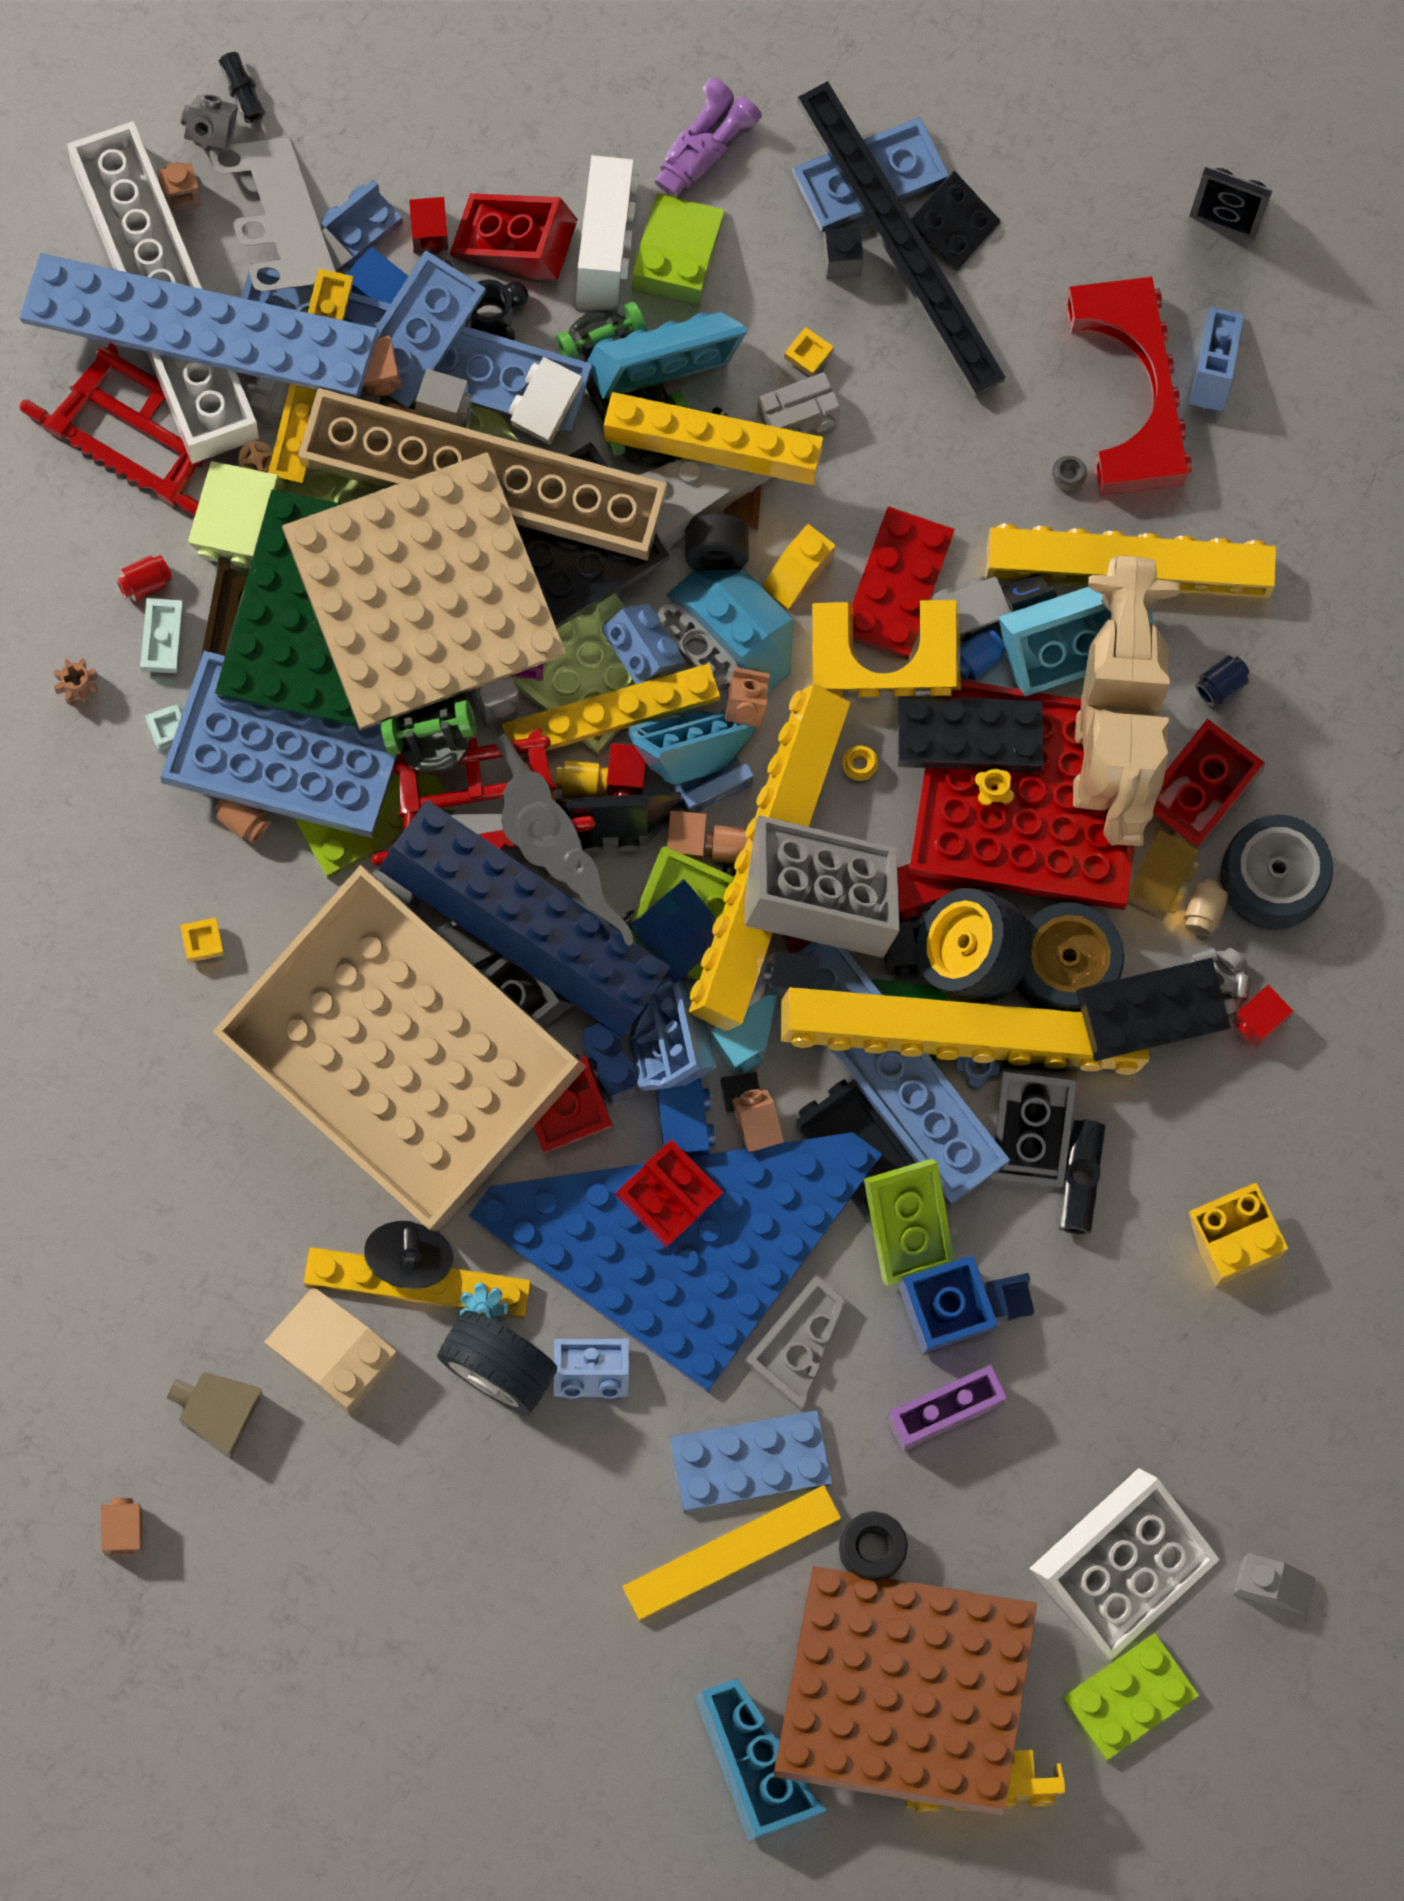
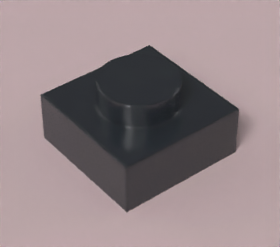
M757 1072L720 1078L726 1116L735 1115L732 1099L740 1097L741 1094L749 1090H760Z

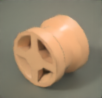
M251 441L241 448L238 456L239 465L242 468L268 473L273 451L264 442Z

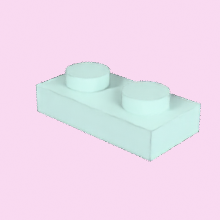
M146 598L140 663L141 671L178 672L183 601Z

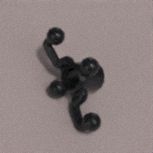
M437 257L454 268L452 263L446 258ZM492 279L477 282L485 287L487 291L466 322L468 327L515 341L516 335L511 327L512 309H520L525 306L529 298L528 290L520 282H510L506 285ZM488 305L496 306L502 311L493 317H485L477 313L480 308Z

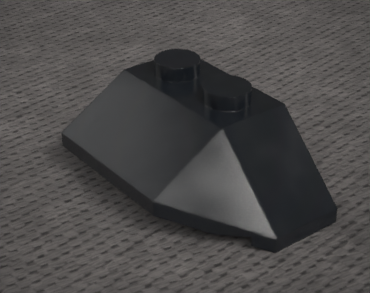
M681 792L555 799L556 803L565 811L570 819L583 816H591L595 819L593 829L577 832L582 850L587 854L600 853L604 851V848L618 847V850L623 852L637 851L640 849V846H647L665 827L670 819V811H679L681 809Z

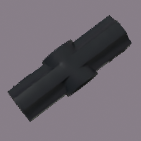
M1087 1119L1073 1121L1059 1230L1076 1235L1091 1234L1097 1186L1101 1176L1100 1164L1106 1127L1105 1124H1101L1098 1121ZM1076 1170L1087 1171L1091 1176L1092 1182L1087 1185L1077 1183L1073 1177V1172Z

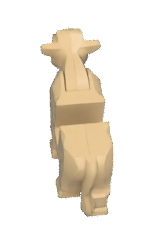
M1118 556L1112 557L1106 576L1092 575L1089 577V588L1102 594L1101 602L1111 612V620L1106 621L1092 641L1089 649L1081 696V710L1076 715L1075 741L1078 744H1083L1084 760L1081 774L1077 775L1074 779L1073 806L1081 809L1104 811L1110 808L1103 830L1107 841L1111 845L1142 846L1144 845L1145 826L1152 820L1154 805L1163 785L1168 758L1167 734L1169 717H1160V710L1170 684L1168 673L1169 646L1155 624L1150 623L1149 612L1157 606L1159 600L1180 594V584L1172 581L1158 580L1156 562L1153 559Z

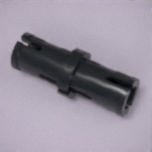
M229 52L220 57L221 59L218 60V63L228 81V92L238 103L244 121L246 123H254L262 119V115H265V110L256 95V84L253 78L248 76L239 53Z

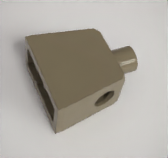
M203 1372L195 1387L176 1379L170 1388L167 1399L185 1407L179 1419L185 1428L226 1457L232 1459L263 1397V1392L261 1388Z

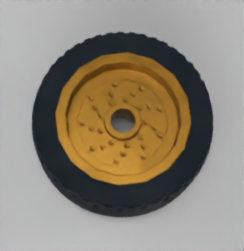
M1064 902L1046 907L1028 920L1033 940L1032 956L1030 957V963L1025 971V975L1018 982L1017 986L1025 999L1036 1009L1081 1012L1076 990L1120 979L1124 966V950L1121 937L1114 924L1100 911L1081 903ZM1063 956L1072 958L1074 962H1066Z

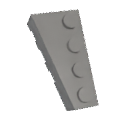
M686 458L639 475L667 483V495L655 533L667 551L671 549L672 544L685 537V528L690 521L708 514H721L731 503L748 492L751 493L754 491V488L763 485L773 478L771 476Z

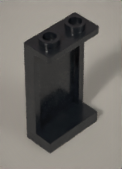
M845 1079L841 1080L828 1090L830 1096L819 1104L814 1100L798 1112L800 1117L796 1121V1128L804 1139L853 1132L881 1152V1159L867 1178L916 1163L859 1089V1084L855 1079L849 1083ZM863 1182L850 1201L873 1230L865 1182Z

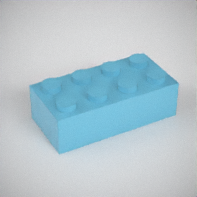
M1086 587L998 617L1011 678L1025 697L1085 677L1090 645L1106 621L1111 620V612L1101 602V593ZM1150 611V623L1154 624L1152 611Z

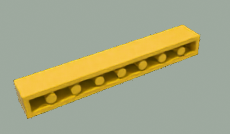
M1000 524L997 527L990 528L987 541L986 579L996 576L997 580L1020 581L1040 574L1048 584L1088 586L1090 576L1107 575L1112 557L1132 556L1155 560L1157 579L1179 583L1180 592L1270 598L1275 587L1276 546H1270L1258 540L1240 544L1231 543L1229 539L1225 538L1196 541L1191 536H1177L1174 539H1165L1153 533H1145L1135 537L1125 536L1124 533L1119 531L1090 534L1085 529H1070L1068 532L1053 531L1052 528L1047 526H1037L1030 530L1018 529L1013 524Z

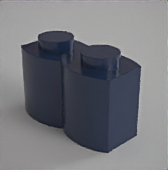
M601 1022L583 1030L584 1056L590 1060L593 1070L597 1072V1081L604 1099L610 1105H615L636 1096L637 1075L630 1059L622 1053L621 1036Z

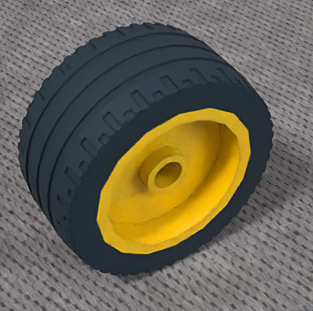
M956 889V891L953 890L937 900L931 906V909L928 910L926 916H924L917 935V963L925 979L941 992L962 1001L985 1004L986 1002L991 1003L1003 998L1022 980L1021 978L1025 975V971L1030 963V957L1032 956V933L1029 922L1026 920L1027 918L1009 901L980 889Z

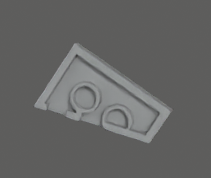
M817 1275L813 1277L744 1360L747 1365L800 1410L804 1407L813 1378L816 1376L821 1357L827 1342L830 1340L845 1301L842 1296Z

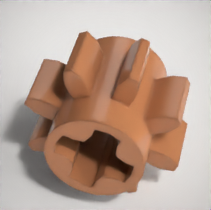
M83 658L79 663H71L66 659V666L62 671L54 670L55 678L62 681L54 686L56 694L65 692V699L69 705L73 699L81 700L86 704V697L89 693L98 692L97 685L90 682L98 677L96 669L87 671L86 662ZM77 677L81 684L75 686L71 679Z

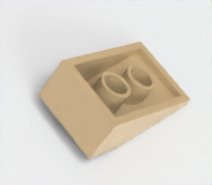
M314 1286L264 1341L266 1346L348 1416L398 1360L396 1350Z

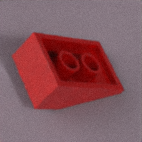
M470 193L449 254L456 259L527 279L558 280L578 219L561 197Z
M1207 718L1165 771L1163 785L1156 799L1153 815L1198 848L1263 772L1265 762Z

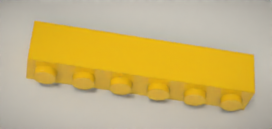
M615 392L611 393L604 422V441L813 486L822 454L823 437Z

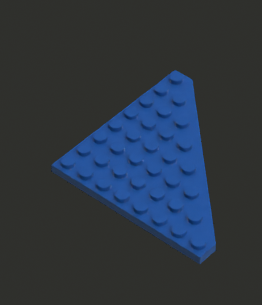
M852 1132L779 1143L752 1152H748L744 1148L690 1156V1159L720 1188L723 1194L667 1248L615 1196V1193L645 1163L490 1186L469 1213L468 1218L708 1393L850 1201L853 1194L864 1182V1179L867 1178L881 1159L882 1153Z

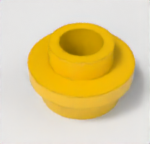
M856 745L845 752L842 759V768L849 778L855 781H865L876 773L878 758L871 748L864 745ZM857 759H862L866 762L867 766L863 769H857L853 762Z

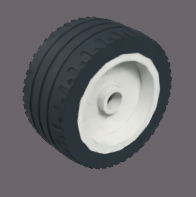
M470 1310L464 1311L437 1354L441 1363L462 1380L499 1403L524 1414H530L538 1405L558 1369L554 1361L532 1343L498 1322Z

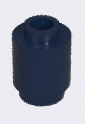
M1225 655L1199 676L1200 681L1195 684L1196 691L1210 706H1214L1217 703L1223 704L1249 683L1247 676L1249 669L1241 658Z

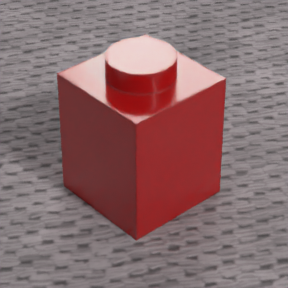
M444 197L409 199L413 253L421 252L423 254L426 250L434 255L442 250H448Z
M611 743L606 795L643 794L646 762L634 745Z
M1268 984L1236 1013L1232 1020L1235 1024L1234 1030L1244 1042H1252L1257 1048L1290 1018L1293 1010Z

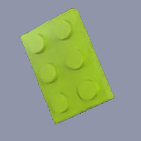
M929 1159L864 1179L880 1272L884 1284L887 1286L897 1284L904 1277L955 1261L938 1162L934 1159Z
M1154 1633L1061 1699L1106 1762L1199 1695L1156 1633Z

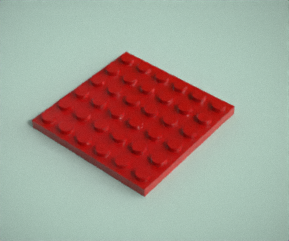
M961 680V690H951V696L945 698L1042 701L1043 770L1042 772L1007 771L1011 776L1010 790L1014 793L1013 800L1008 804L992 802L990 805L985 806L978 801L980 790L979 786L975 783V778L978 773H986L989 770L924 768L908 875L1125 910L1128 900L1134 845H1111L1107 841L1103 830L1110 808L1104 811L1081 809L1073 806L1074 779L1077 775L1081 774L1084 760L1083 744H1078L1075 741L1076 715L1081 710V699L1040 692L1025 697L1020 689ZM991 786L992 790L998 789L997 786Z

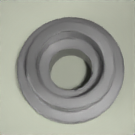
M1063 456L1053 465L1052 479L1063 490H1076L1086 481V465L1075 456ZM1071 470L1074 472L1075 477L1067 479L1064 477L1063 472Z

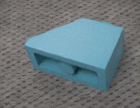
M767 995L749 1006L742 1025L727 1031L718 1027L711 1030L710 1041L733 1075L742 1070L747 1074L763 1063L761 1058L765 1056L776 996Z

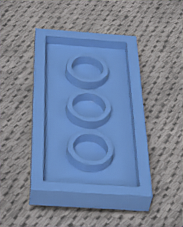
M921 117L863 139L900 201L941 185L949 176ZM828 154L793 167V175L821 233L825 229H832L864 216Z
M426 250L376 326L379 331L378 338L390 335L396 351L403 388L395 389V392L387 395V397L407 408H412L416 401L426 369L433 371L437 369L487 291L485 287Z
M817 1410L670 1437L683 1513L819 1488L823 1485L831 1486L832 1484Z

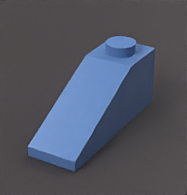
M1214 307L1209 308L1189 404L1200 406L1204 409L1224 411L1233 380L1244 314Z

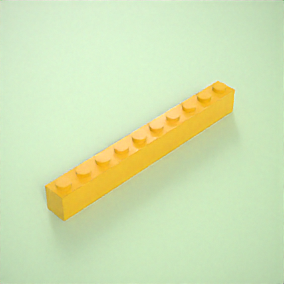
M815 683L801 691H797L789 703L791 714L788 722L784 724L779 733L778 741L781 743L778 752L773 756L768 765L767 773L770 775L767 784L761 789L757 797L756 804L759 807L756 816L750 821L746 829L747 843L735 861L734 868L737 871L733 882L729 884L724 893L723 901L726 902L725 907L713 925L712 933L715 936L711 947L703 955L701 961L703 971L700 980L694 984L690 993L692 1003L688 1013L724 1031L742 1025L773 932L745 926V892L756 820L760 815L809 827L851 703Z
M789 987L781 1002V1042H792L793 1046L799 1048L812 1047L814 1044L828 1045L829 1049L835 1051H844L850 1048H863L865 1052L871 1054L899 1051L901 1055L907 1057H917L922 1054L937 1055V1058L943 1060L970 1057L978 1063L1006 1060L1014 1066H1025L1030 1063H1041L1050 1069L1077 1066L1085 1072L1112 1069L1121 1075L1135 1074L1149 1061V1049L1095 1062L1081 1012Z

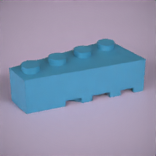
M737 1678L703 1690L695 1697L748 1842L813 1819L827 1811L821 1801L817 1800L807 1785L808 1783L774 1777L780 1741L778 1738H775L764 1722V1717Z

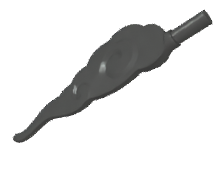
M506 734L499 736L495 739L494 743L512 770L511 774L513 775L512 780L506 785L504 790L505 805L502 811L501 823L506 837L513 845L520 848L523 856L529 863L536 867L546 868L554 879L567 883L573 892L581 896L584 903L593 913L612 924L622 933L627 946H632L634 938L631 929L607 904L603 894L599 870L592 858L582 850L579 836L572 821L565 811L552 799V793L546 780L539 773L531 771L528 764L523 762Z

